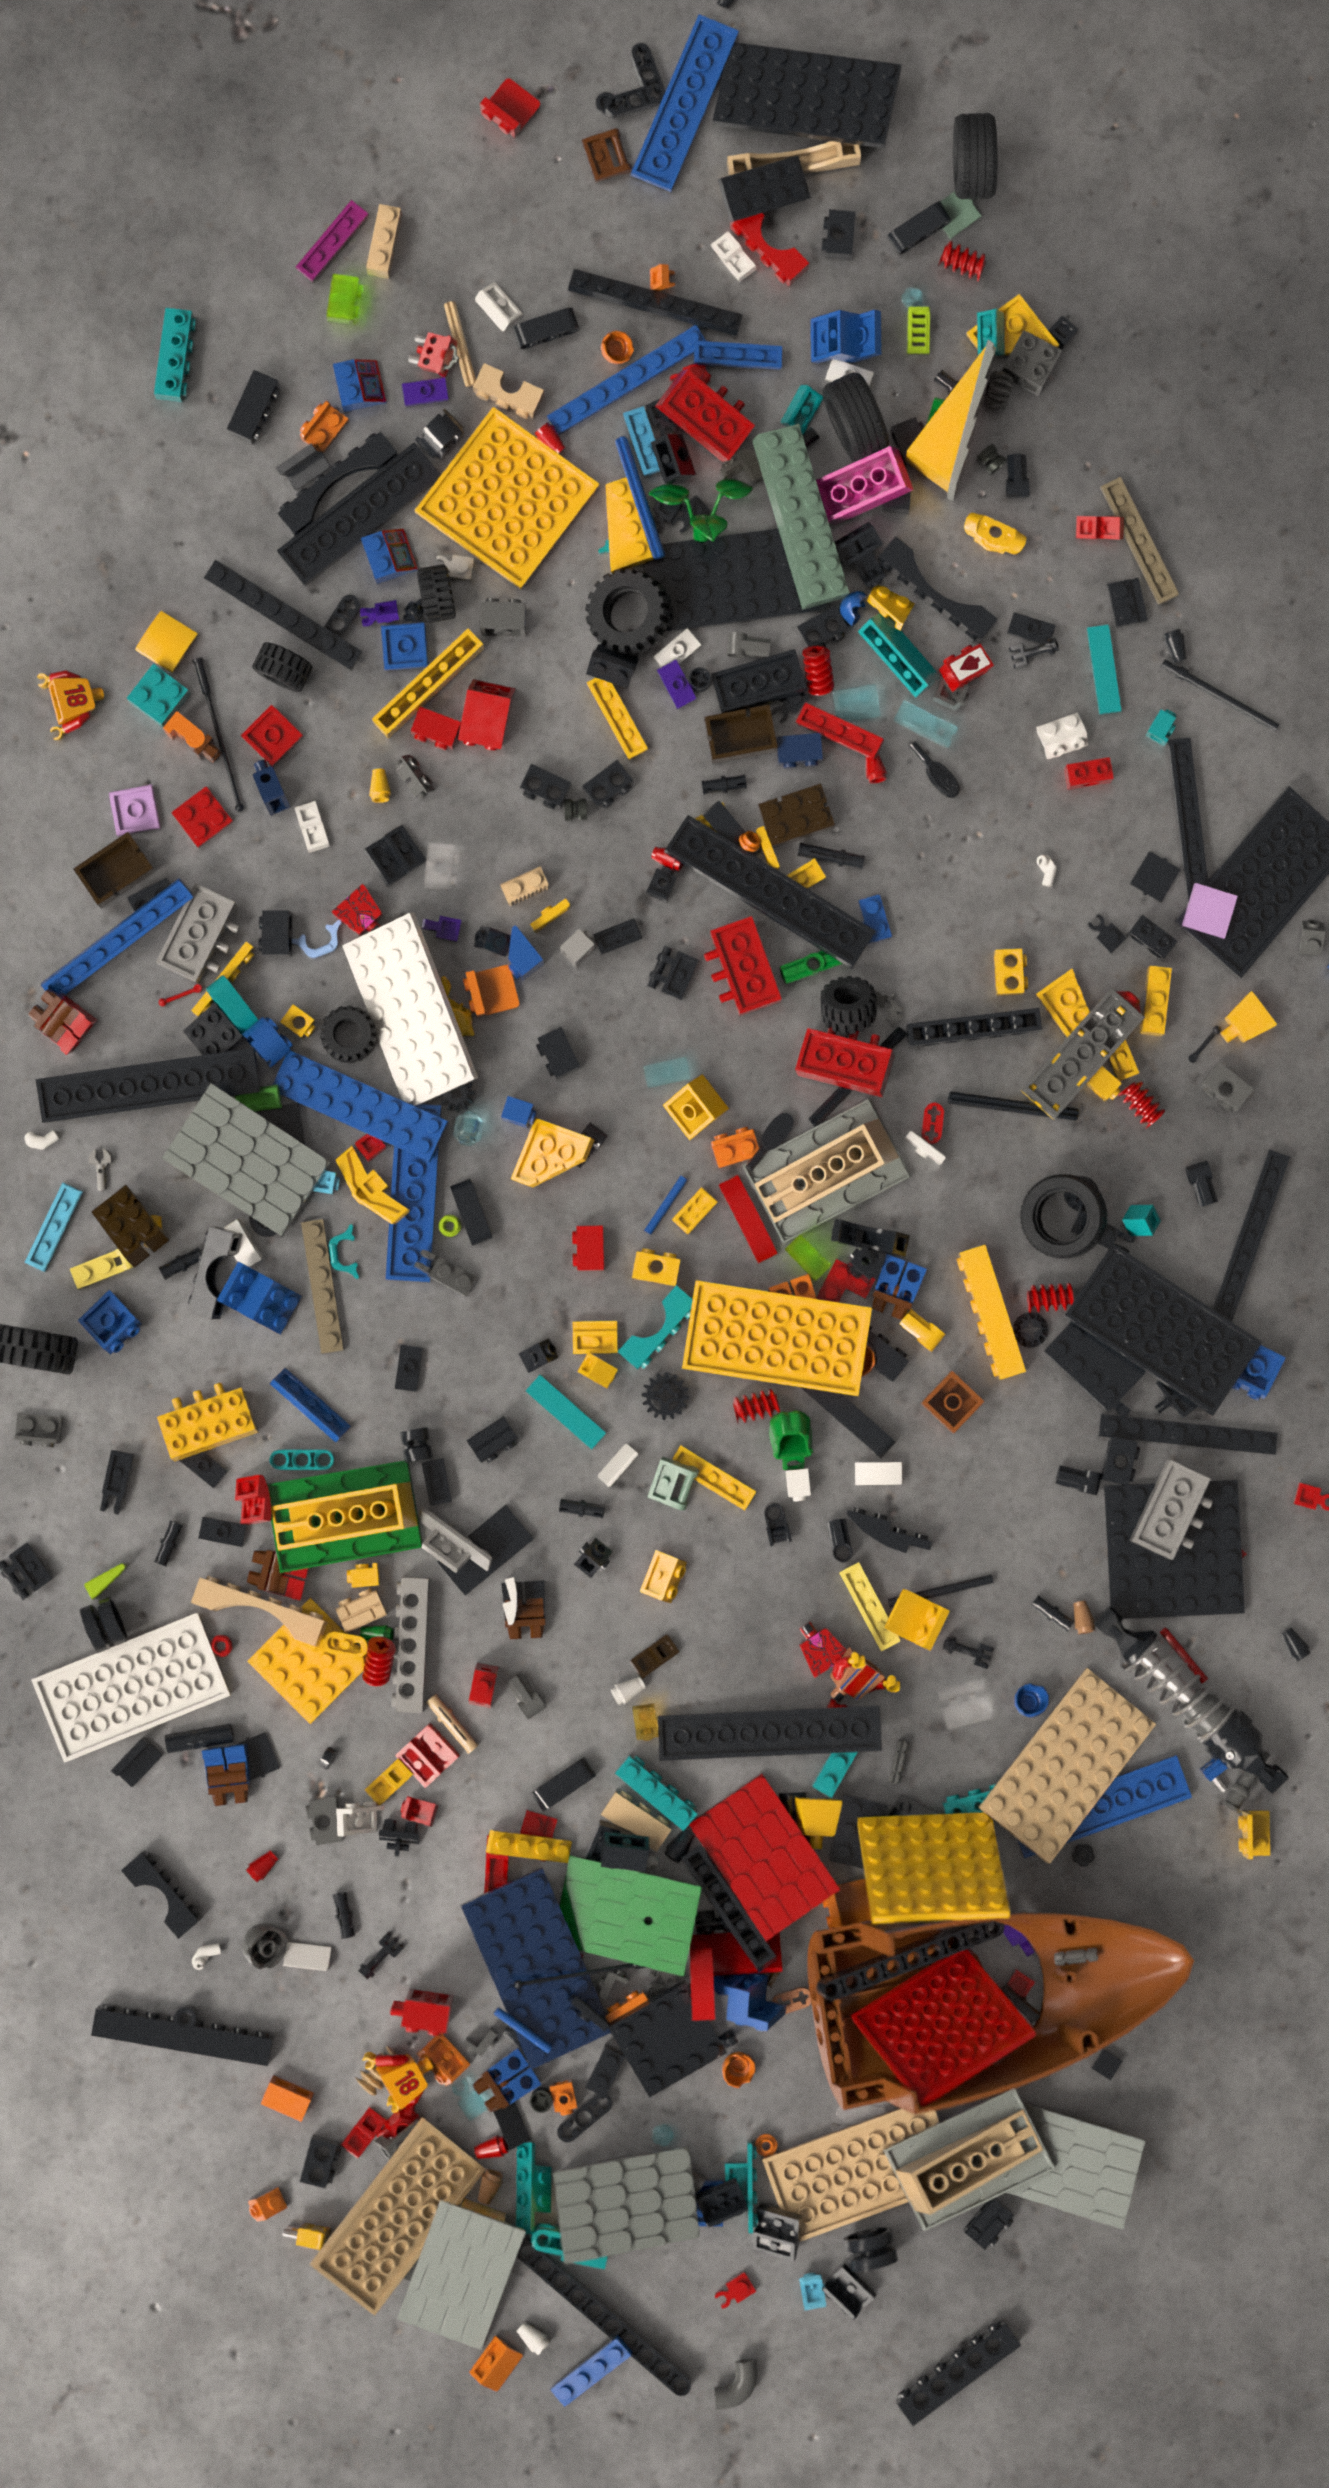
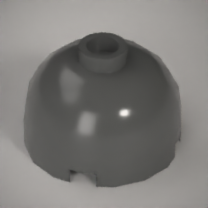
M260 1923L251 1927L244 1935L242 1952L246 1960L256 1968L263 1970L262 1968L267 1967L270 1969L276 1966L284 1957L287 1937L276 1926Z

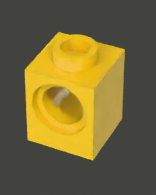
M294 1004L280 1021L282 1025L302 1039L305 1036L309 1038L316 1029V1026H314L316 1021ZM300 1017L304 1018L306 1021L305 1026L301 1029L295 1028L294 1021Z
M1103 1066L1086 1083L1104 1101L1108 1100V1098L1113 1100L1121 1091L1118 1087L1122 1084Z
M588 1353L577 1372L608 1388L610 1383L613 1382L618 1369Z

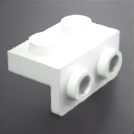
M1078 713L1036 727L1047 759L1059 757L1062 754L1079 750L1088 745L1087 731Z
M376 1801L362 1802L363 1806H359V1803H347L346 1808L337 1809L338 1836L377 1832L376 1811L384 1810V1805H376Z

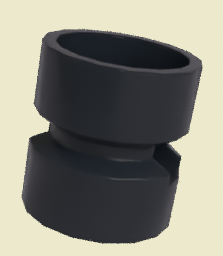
M428 1427L400 1432L401 1444L406 1447L403 1450L405 1463L433 1458L431 1446L427 1444V1441L430 1440ZM414 1440H417L419 1446H414Z

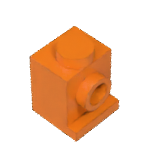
M572 2079L551 2083L550 2091L555 2113L560 2112L561 2116L574 2113L573 2109L577 2108V2101ZM561 2096H567L568 2101L562 2103L560 2101Z

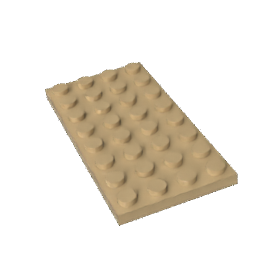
M1086 1668L978 1808L1043 1861L1050 1864L1156 1724Z
M897 2108L763 2157L762 2161L779 2208L802 2215L799 2242L909 2202L883 2149L939 2123L936 2112L930 2111L914 2115L904 2109Z
M421 2118L309 2265L375 2316L420 2257L440 2200L442 2199L459 2206L486 2169L428 2121Z

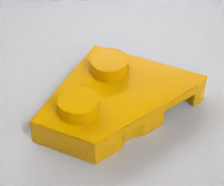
M880 585L872 589L867 599V602L878 609L881 615L885 618L890 616L896 621L895 627L898 630H901L915 605L907 597L900 596L890 591L887 587Z

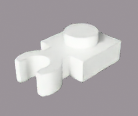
M452 555V561H448L444 556L436 557L437 561H442L447 566L448 572H450L449 578L471 581L474 558Z

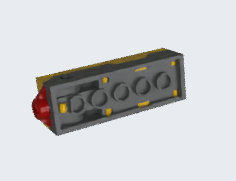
M1111 988L1021 1089V1092L1054 1120L1145 1018L1140 1011V1000L1130 991H1114Z

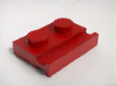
M526 1810L520 1834L552 1838L558 1819Z

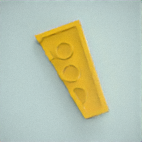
M627 477L606 484L611 573L614 574V570H625L654 559Z

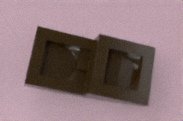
M666 1634L632 1658L629 1663L639 1677L643 1679L680 1651L668 1634Z

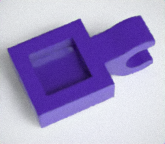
M397 601L375 603L374 608L360 609L361 617L368 616V618L362 619V625L365 627L370 626L375 620H377V623H389L399 620Z
M440 916L439 922L423 919L421 929L436 931L435 938L457 942L461 920Z
M1004 1925L1003 1933L1012 1947L1019 1944L1027 1957L1035 1953L1022 1933L1009 1925Z

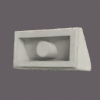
M496 282L480 290L475 298L479 306L502 331L507 330L523 316V313Z
M624 1444L598 1474V1478L608 1487H611L638 1456V1453L628 1444Z
M287 1942L283 1966L328 1971L331 1947Z

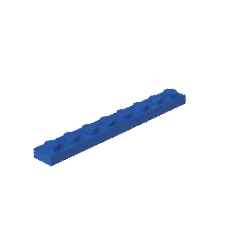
M697 325L691 327L547 415V419L560 436L694 354V342L706 341Z
M180 878L41 982V987L45 991L51 989L58 994L68 993L191 900L194 894Z

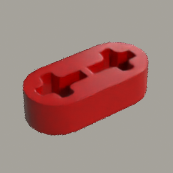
M939 1103L928 1104L923 1113L921 1138L930 1145L936 1144L942 1136L944 1109ZM933 1107H936V1110L940 1112V1115L935 1117V1122H931L932 1116L928 1114V1110H932ZM930 1125H934V1133L938 1135L933 1138V1141H930L929 1137L925 1136V1132L930 1131Z

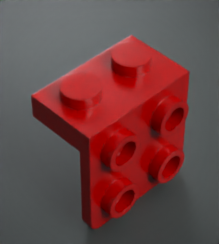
M510 78L504 80L490 99L484 97L480 102L481 114L487 120L494 121L502 132L507 135L510 134L514 138H516L540 108V101Z

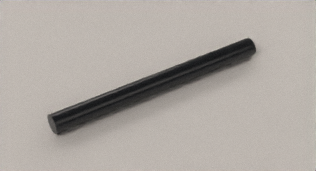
M991 1574L915 1592V1594L928 1599L994 1582ZM898 1597L888 1599L889 1607L895 1606Z

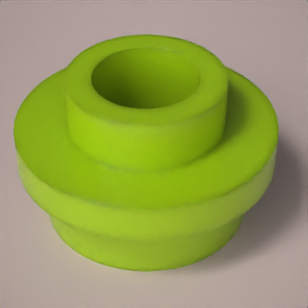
M454 1215L444 1216L439 1222L440 1232L447 1237L456 1236L461 1230L460 1220ZM448 1222L454 1223L452 1230L446 1228Z

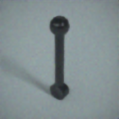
M1214 1026L1213 1032L1194 1054L1188 1057L1190 1063H1195L1197 1056L1216 1034L1221 1032L1220 1026Z

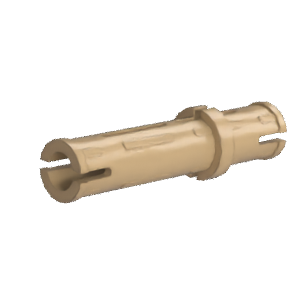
M437 1694L425 1702L437 1715L439 1723L442 1721L468 1754L479 1745L452 1714L453 1710L451 1708L448 1709ZM453 1725H455V1727L460 1731V1733L465 1737L466 1740L463 1739V1737L458 1733V1731L453 1727Z

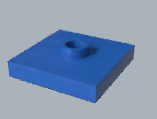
M425 622L381 626L385 671L426 668L428 666Z

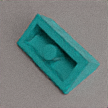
M998 309L977 313L978 356L986 347L988 340L993 342L994 347H996L995 356L1005 355L1004 313Z
M800 385L780 423L786 427L799 424L803 435L819 408L823 396L809 385Z

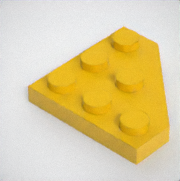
M1020 294L998 309L1004 313L1005 356H1010L1023 331H1027L1059 348L1057 341ZM976 325L966 335L978 350Z
M535 1118L511 1180L533 1188L586 1161L594 1139Z

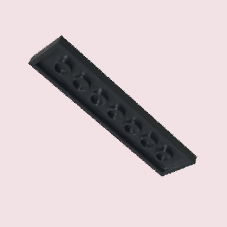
M413 442L280 547L277 553L301 583L306 586L358 545L362 537L372 534L434 485L441 474L417 444Z

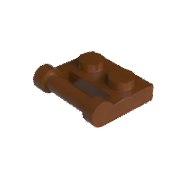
M619 128L582 139V144L596 183L632 172V165L628 163L620 140L621 133ZM605 141H612L620 166L614 167Z

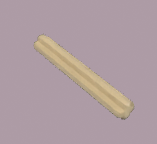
M450 301L444 304L452 337L457 340V356H459L458 361L465 386L471 387L474 385L476 378L456 303Z

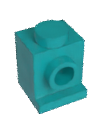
M1161 709L1145 736L1165 746L1169 740L1165 736L1170 737L1176 728L1173 722L1177 715L1168 709L1165 711Z

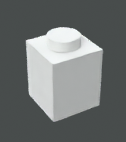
M808 1469L785 1471L788 1498L793 1497V1501L806 1500V1496L811 1495Z

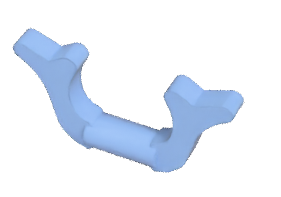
M338 920L333 925H326V929L332 937L327 945L317 949H310L307 947L304 934L299 939H292V944L301 947L310 958H318L333 952L338 947L337 934L342 922Z

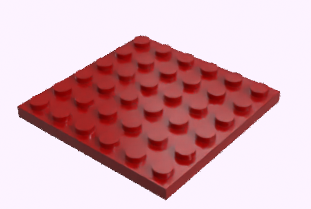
M967 1949L936 1961L851 2015L853 2022L905 2087L915 2091L916 2100L920 2107L927 2106L1036 2036L1034 2029Z

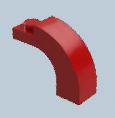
M712 1941L690 1942L693 2021L715 2020Z

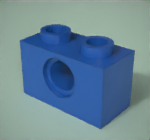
M508 1096L501 1118L503 1121L528 1129L529 1124L533 1125L537 1112L534 1110L533 1104Z

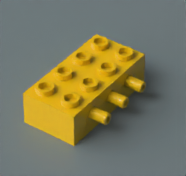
M217 1383L214 1385L217 1396L204 1400L201 1390L194 1391L193 1396L196 1403L184 1408L180 1397L172 1399L175 1411L158 1416L157 1419L170 1458L174 1462L259 1433L246 1393L242 1388L225 1393L223 1384Z

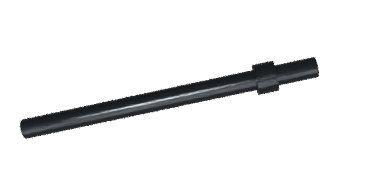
M1164 659L1161 667L1174 674L1178 680H1185L1276 732L1280 725L1279 723L1190 674L1189 670L1183 666L1178 667Z

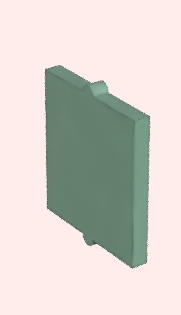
M955 191L941 201L952 218L951 223L943 228L950 239L981 218V214L973 205V200L968 198L961 200L956 197Z

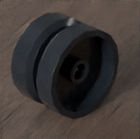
M111 1597L98 1601V1611L92 1604L80 1609L85 1631L97 1653L110 1649V1640L116 1646L128 1641L124 1623Z
M891 2227L870 2228L852 2233L844 2238L846 2251L853 2253L848 2258L851 2271L864 2272L875 2270L898 2261L896 2248L889 2246L894 2241Z

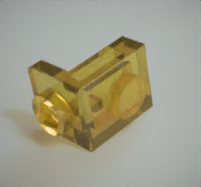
M654 1703L632 1706L636 1739L649 1741L658 1737V1723Z

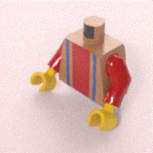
M850 1647L842 1658L835 1660L830 1677L837 1686L830 1695L839 1703L847 1694L856 1700H860L863 1696L875 1690L887 1689L892 1693L900 1690V1682L896 1681L895 1676L890 1675L886 1680L877 1665Z

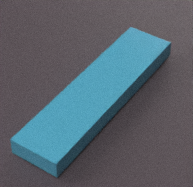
M62 1182L24 1263L46 1272L81 1199L82 1191Z

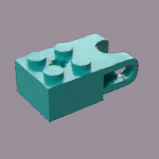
M538 2222L534 2226V2233L531 2238L532 2246L541 2252L560 2255L561 2261H564L560 2224ZM544 2234L548 2236V2238L542 2239L539 2237V2235ZM608 2256L575 2262V2264L605 2269Z

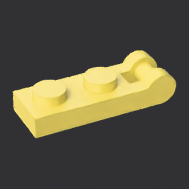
M117 1249L70 1268V1271L79 1290L134 1267ZM120 1257L123 1264L117 1266L115 1258Z

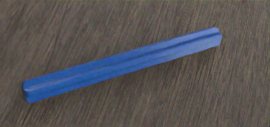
M622 436L615 440V444L652 557L657 560L665 556L664 549L628 439Z

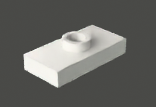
M832 359L825 380L833 382V380L855 372L861 374L868 386H870L874 372Z
M686 629L658 652L654 659L661 667L674 659L680 665L698 650L701 644Z
M910 1131L905 1139L917 1148L915 1152L926 1159L928 1156L939 1165L945 1160V1155L913 1131Z

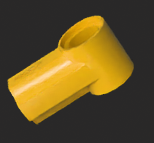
M912 1309L899 1323L931 1352L946 1335Z

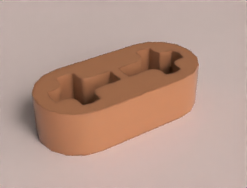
M797 1987L776 1994L771 2002L778 2003L777 1999L779 1998L782 2001L790 2000L791 2003L785 2004L787 2014L806 2008L811 2004L810 1990L806 1987ZM801 1991L809 1995L805 2003H802L800 2000L794 2002L792 2000L797 1998Z

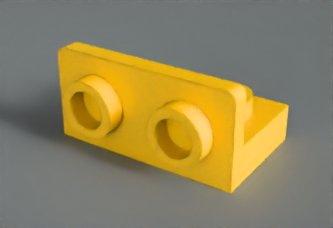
M656 1550L640 1592L661 1601L672 1603V1600L677 1596L679 1582L685 1575L687 1562Z

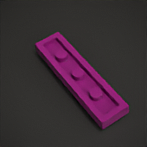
M351 200L296 265V269L310 281L314 282L367 219L368 213Z

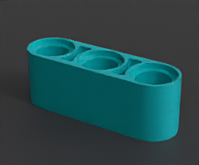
M224 975L220 976L206 988L210 997L241 1034L258 1021L257 1017Z
M276 1450L270 1455L269 1459L271 1466L278 1470H326L333 1467L336 1460L335 1455L330 1450ZM279 1453L286 1457V1463L283 1466L276 1465L274 1460L275 1456ZM301 1453L308 1456V1463L305 1466H300L297 1463V1457ZM323 1453H327L331 1458L327 1466H322L319 1463V1457Z

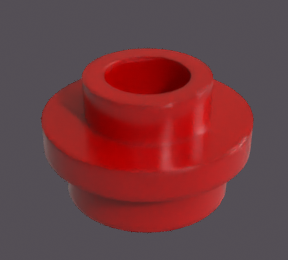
M217 1635L210 1643L214 1655L217 1657H225L232 1651V1641L226 1635ZM221 1641L226 1645L224 1650H220L217 1646Z

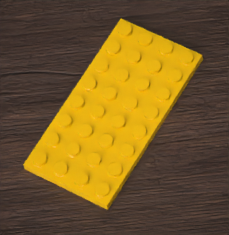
M696 1281L682 1369L858 1396L872 1308Z

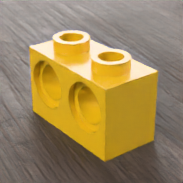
M1022 949L995 950L996 996L1023 995L1024 989H1028V978L1023 975V967H1027L1026 954H1022ZM1013 956L1017 961L1016 966H1007L1005 958ZM1008 978L1016 979L1018 983L1017 988H1008L1006 980Z

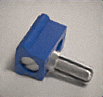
M1211 1759L1200 1768L1205 1777L1210 1782L1214 1781L1221 1792H1225L1223 1787L1226 1790L1228 1789L1227 1785L1220 1778V1774L1228 1768L1220 1760Z

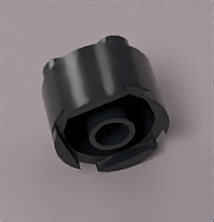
M446 409L442 411L443 416L438 414L422 430V438L417 436L415 439L433 459L437 457L441 460L448 453V446L452 442L454 444L459 442L465 433L463 431L464 426Z

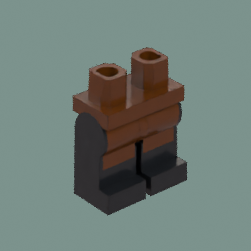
M545 1580L524 1582L526 1603H523L522 1582H516L518 1602L516 1617L512 1625H508L504 1611L505 1628L508 1627L510 1640L522 1639L521 1627L530 1626L531 1638H543L544 1625H546ZM501 1583L503 1603L511 1601L506 1583Z

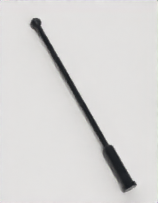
M196 658L192 660V663L196 669L202 694L206 696L235 798V810L241 812L244 806L239 800L210 698L211 690L204 669L203 658Z
M629 1963L528 1981L516 1980L514 1986L520 1989L525 1985L627 1968L641 1969L647 1967Z

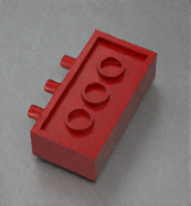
M683 370L678 374L655 407L720 461H729L755 426L740 413L745 403L738 400L734 406H731L723 399L728 392L725 386H721L717 392L706 384L712 377L708 372H704L699 379L690 370Z
M752 916L711 930L710 936L715 950L704 953L706 961L719 958L722 971L711 974L712 980L717 982L726 978L730 991L719 995L720 1002L724 1003L733 999L739 1017L781 1002L782 998Z
M807 1028L795 1071L798 1076L883 1098L895 1055L892 1049L880 1048L878 1046L880 1036L872 1034L870 1043L857 1041L859 1031L849 1034V1037L845 1038L837 1036L836 1032L832 1031V1028H828L827 1033Z
M410 1988L405 2002L394 2000L390 2009V2015L402 2017L401 2027H406L405 2031L419 2033V2030L428 2031V2035L441 2036V2033L446 2034L450 2023L454 1995Z

